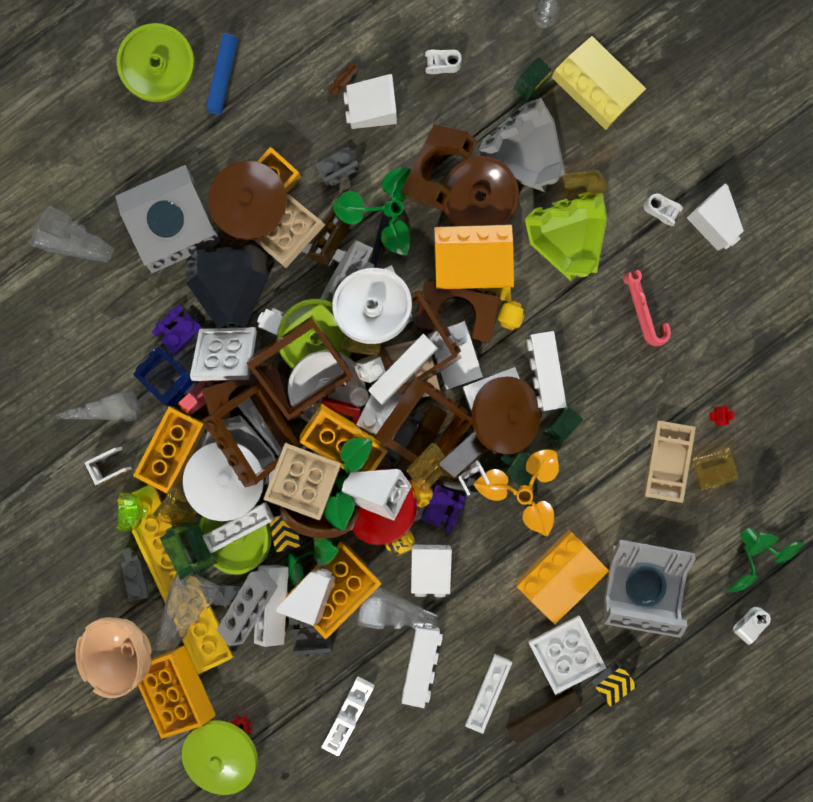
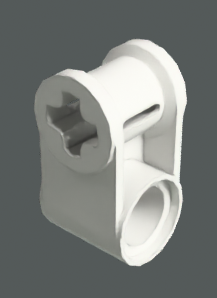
M428 50L425 52L427 57L426 73L428 74L455 73L461 68L462 57L457 50ZM452 58L458 60L456 64H450L448 61Z
M661 194L651 195L643 204L644 210L670 226H674L675 218L683 210L680 204L669 200ZM651 200H655L657 202V208H654L651 205Z
M752 607L734 625L733 632L748 645L752 644L769 625L770 615L760 607Z

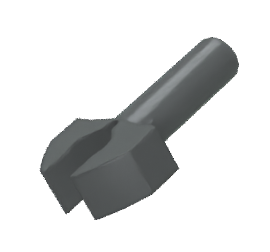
M468 478V480L464 483L466 487H469L470 485H474V482L476 480L474 478ZM448 480L443 482L444 488L463 490L465 492L460 482ZM468 489L470 495L466 493L465 497L472 498L479 494V492Z

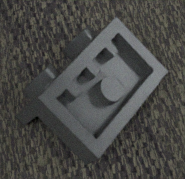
M349 147L315 165L326 187L338 184L341 181L340 179L345 176H353L359 169V164Z
M315 628L292 629L293 655L303 658L310 656L309 654L317 653V656H325L332 652V634L325 640Z

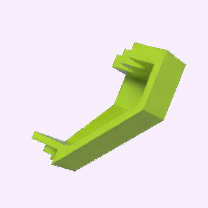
M585 192L579 194L578 199L572 201L564 199L552 203L553 207L545 210L542 207L534 209L525 218L530 245L571 282L576 276L586 277L590 273H597L607 223L603 193Z

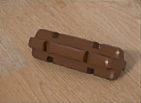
M350 63L346 67L347 70H344L334 80V84L331 83L327 88L332 96H336L340 92L339 89H342L352 79L351 77L355 76L358 72L355 64Z

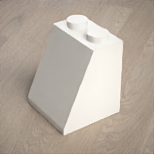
M392 74L347 85V92H344V102L349 104V111H346L347 123H351L352 129L397 124Z
M726 183L713 192L687 217L717 251L722 248L727 249L736 244L741 239L739 235L744 231Z
M398 469L351 472L343 483L342 491L353 498L354 505L395 520L411 488V484L401 470Z
M413 544L411 593H415V596L425 597L426 594H434L435 597H445L446 594H450L452 554L450 545Z
M323 568L310 572L277 607L276 612L313 626L321 621L336 577L331 575V571Z

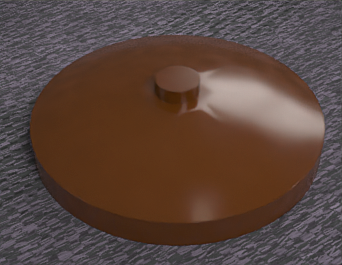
M473 156L460 161L450 170L443 183V187L452 193L444 210L455 226L505 225L516 211L519 200V188L516 178L504 163L493 157Z
M239 161L225 167L214 178L209 190L208 205L215 223L225 233L242 240H254L267 236L279 226L286 213L287 194L281 179L271 168L255 161Z
M497 377L485 383L478 391L472 406V424L476 436L486 448L499 454L518 453L531 444L538 432L541 412L540 408H538L536 394L527 383L516 377Z
M334 484L330 497H336L338 492H342L337 488V484ZM354 505V511L346 530H341L330 524L324 513L320 521L280 506L281 516L290 528L300 534L314 538H334L346 534L356 525L360 511L359 506Z

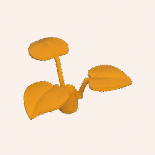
M540 450L528 458L526 471L532 474L533 477L528 486L523 485L518 490L507 485L508 476L499 469H491L485 472L490 482L489 485H487L482 476L474 482L478 492L490 500L500 501L505 499L507 489H509L514 495H517V500L521 504H532V506L524 509L523 521L531 530L548 536L554 523V510L546 501H539L535 504L532 501L533 490L531 488L536 477L541 482H549L557 476L559 463L556 451Z

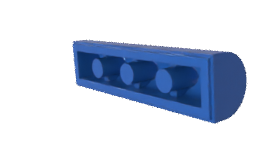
M224 33L222 36L206 106L208 113L216 115L222 114L238 45V38L230 34Z

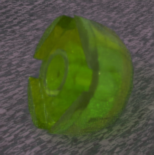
M120 492L117 532L133 531L141 525L142 519H146L147 507H143V502L139 496Z

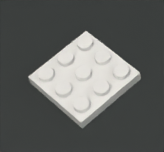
M256 328L199 329L190 374L191 380H249L251 369L247 365V360L254 353Z
M579 615L528 641L555 695L606 669Z

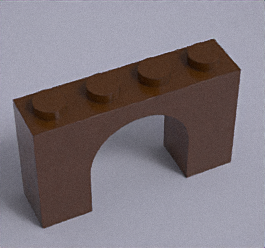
M434 125L400 193L411 202L443 211L452 193L441 184L431 182L432 171L435 165L446 156L456 155L470 158L478 141L466 131Z
M429 279V282H424L422 292L424 294L427 293L431 298L432 303L430 305L433 310L437 309L438 311L440 306L450 299H462L468 302L475 314L471 340L487 344L491 343L500 297H497L496 293L485 291V294L478 293V289L467 288L466 290L436 289V280ZM420 302L415 328L434 332L435 326Z
M267 363L262 365L261 368L290 406L277 364ZM252 370L250 371L249 380H222L219 382L210 380L205 382V386L201 390L209 414H212L229 402V396L235 388L241 385H254L260 382ZM232 411L222 416L221 419L233 418Z

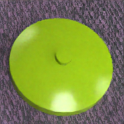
M151 23L134 29L124 38L117 53V70L123 84L135 96L150 102H163L177 97L188 87L195 70V58L190 44L179 31L168 25Z
M323 299L304 300L292 306L282 317L277 330V339L313 315L337 351L348 357L350 356L354 340L344 334L339 328L333 314L332 302ZM312 328L281 349L280 353L284 361L293 369L305 356L328 349Z
M202 516L199 525L200 546L205 557L217 569L229 574H243L257 568L267 557L271 546V528L269 523L210 553L203 535L229 521H216Z
M208 721L203 726L193 729L182 747V762L187 774L195 784L210 793L230 795L243 790L253 779L258 767V755L253 741L242 729L229 722Z

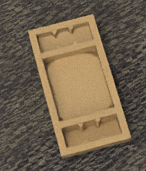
M657 420L651 440V453L645 476L644 496L683 503L696 427Z

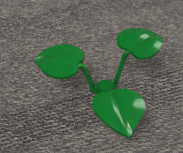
M397 168L384 176L382 189L385 193L390 194L389 199L391 201H387L380 207L362 208L363 199L358 193L353 191L345 192L333 203V210L336 216L347 224H357L363 219L362 211L383 210L384 214L392 217L389 222L390 226L382 230L381 242L387 250L406 256L410 247L409 229L403 221H396L394 224L393 222L403 212L404 207L401 201L407 198L400 192L411 172V168Z
M353 438L343 445L340 458L345 462L343 467L348 477L350 475L349 470L357 471L365 464L372 448L373 441L371 439ZM342 476L335 481L340 491H342L343 483L348 478L347 476ZM343 491L338 492L336 497L329 498L324 514L330 524L338 529L346 530L354 511L353 498Z
M753 528L744 530L739 536L745 543L743 548L748 556L751 573L739 579L726 592L742 591L750 587L758 579V576L755 575L756 570L751 556L758 555L768 549L777 556L774 560L776 563H783L793 558L804 545L803 542L792 543L781 552H776L771 547L778 542L779 538L777 536L766 533H758L757 535Z
M339 537L314 538V550L297 558L293 553L289 554L285 560V566L288 567V580L291 585L296 586L303 580V568L299 561L314 554L318 565L328 564L339 552L335 548L339 544Z

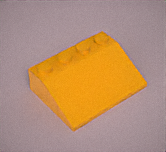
M512 225L435 227L436 289L514 287Z
M568 530L514 584L544 615L556 624L609 570Z
M341 541L335 547L339 552L328 564L323 566L317 565L311 571L323 568L331 571V575L336 577L321 621L313 626L325 640L382 584L345 541ZM297 584L285 597L287 598L299 584Z
M185 645L151 659L149 672H147L138 687L161 739L201 727L216 716Z

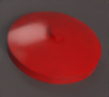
M377 467L375 471L392 470V468ZM412 484L395 520L359 507V517L352 529L353 533L361 540L374 545L391 544L405 536L413 525L417 512V498Z

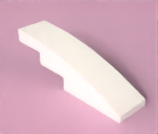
M357 676L322 745L323 749L337 756L340 755L364 709L365 703L374 689V684Z

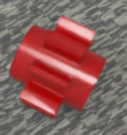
M729 406L714 407V412H709L710 421H715V426L730 425V420H735L734 410L729 411Z
M237 714L236 721H230L231 724L237 727L240 724L244 725L242 730L245 733L251 734L253 731L249 727L253 721L247 719V714L244 717H240Z

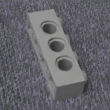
M265 570L250 572L217 628V631L228 646L239 645L245 642L278 587Z

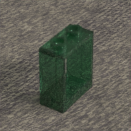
M186 522L178 526V528L176 526L170 527L165 531L166 534L160 537L180 580L204 572L218 563L214 554L210 553L197 522L192 524ZM179 535H185L198 562L193 564Z

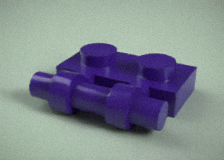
M179 304L174 309L171 308L167 312L168 315L162 321H159L152 330L156 337L161 332L166 335L161 342L174 354H177L202 328L188 313L183 318L179 315L184 310ZM173 320H176L178 323L170 331L167 326Z
M436 484L433 496L421 520L437 527L440 526L441 521H445L447 524L444 530L452 532L453 527L457 525L460 510H463L465 506L463 503L466 497L459 494L455 501L451 499L453 491ZM448 505L453 506L450 517L444 515Z

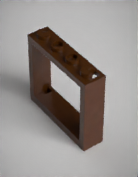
M417 290L411 294L412 307L421 302L452 354L416 377V379L423 382L424 379L427 381L462 357L459 345L456 342L453 343L449 337L452 335L450 330L440 322V319H442L437 309L433 310L430 303H432L429 295ZM382 343L370 344L376 356L381 357L386 372L394 362ZM414 379L407 384L404 383L397 390L398 394L404 395Z
M313 315L247 360L249 368L288 420L302 415L303 410L307 407L312 408L320 402L319 399L324 396H331L337 387L347 385L353 377V372ZM313 328L344 372L290 407L259 364Z
M415 378L377 432L375 438L435 477L440 470L438 464L458 445L471 426L472 418L467 415L468 411L461 406L459 409L457 408L458 403L450 398L446 400V394L438 389L432 390L434 386L425 379L421 382ZM424 392L456 415V418L426 461L392 439Z
M260 382L248 387L202 420L208 429L207 431L216 441L217 447L222 451L228 464L233 468L238 476V480L241 481L245 488L256 485L275 470L280 458L279 455L255 474L223 423L221 417L247 398H251L282 450L285 443L300 449L302 448L271 396Z

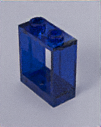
M160 346L153 349L149 357L140 363L133 373L167 407H172L195 382L190 378L191 373L166 349ZM163 357L181 374L164 394L145 378L149 371Z

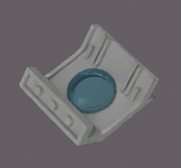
M186 165L115 196L125 226L144 266H147L151 273L188 258L196 250H206L221 243L193 185L195 183Z
M619 540L616 546L613 545L604 595L605 624L681 638L687 629V620H682L681 617L683 594L687 574L696 560L695 553Z

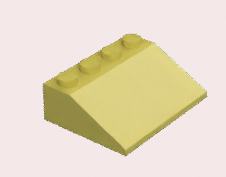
M593 36L569 55L556 68L552 76L605 130L646 90Z

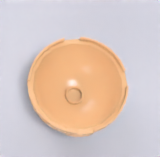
M106 617L89 624L85 628L86 630L83 635L78 638L76 645V663L80 676L84 682L88 681L94 687L93 692L99 696L118 698L128 694L142 682L147 672H149L152 651L149 639L135 623L127 619Z

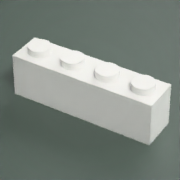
M554 331L532 334L529 336V340H527L528 351L532 352L530 366L531 370H535L536 377L533 378L534 388L538 389L539 396H536L538 408L541 407V411L565 408L567 406Z
M277 564L258 566V571L265 570L278 587L255 623L254 643L264 647L284 645L286 615L276 612V609L286 599L285 596L288 594V567Z
M418 623L416 625L401 704L424 708L425 702L429 703L431 691H428L429 683L433 684L435 672H432L433 664L437 665L439 653H436L437 645L441 646L443 636L437 627Z

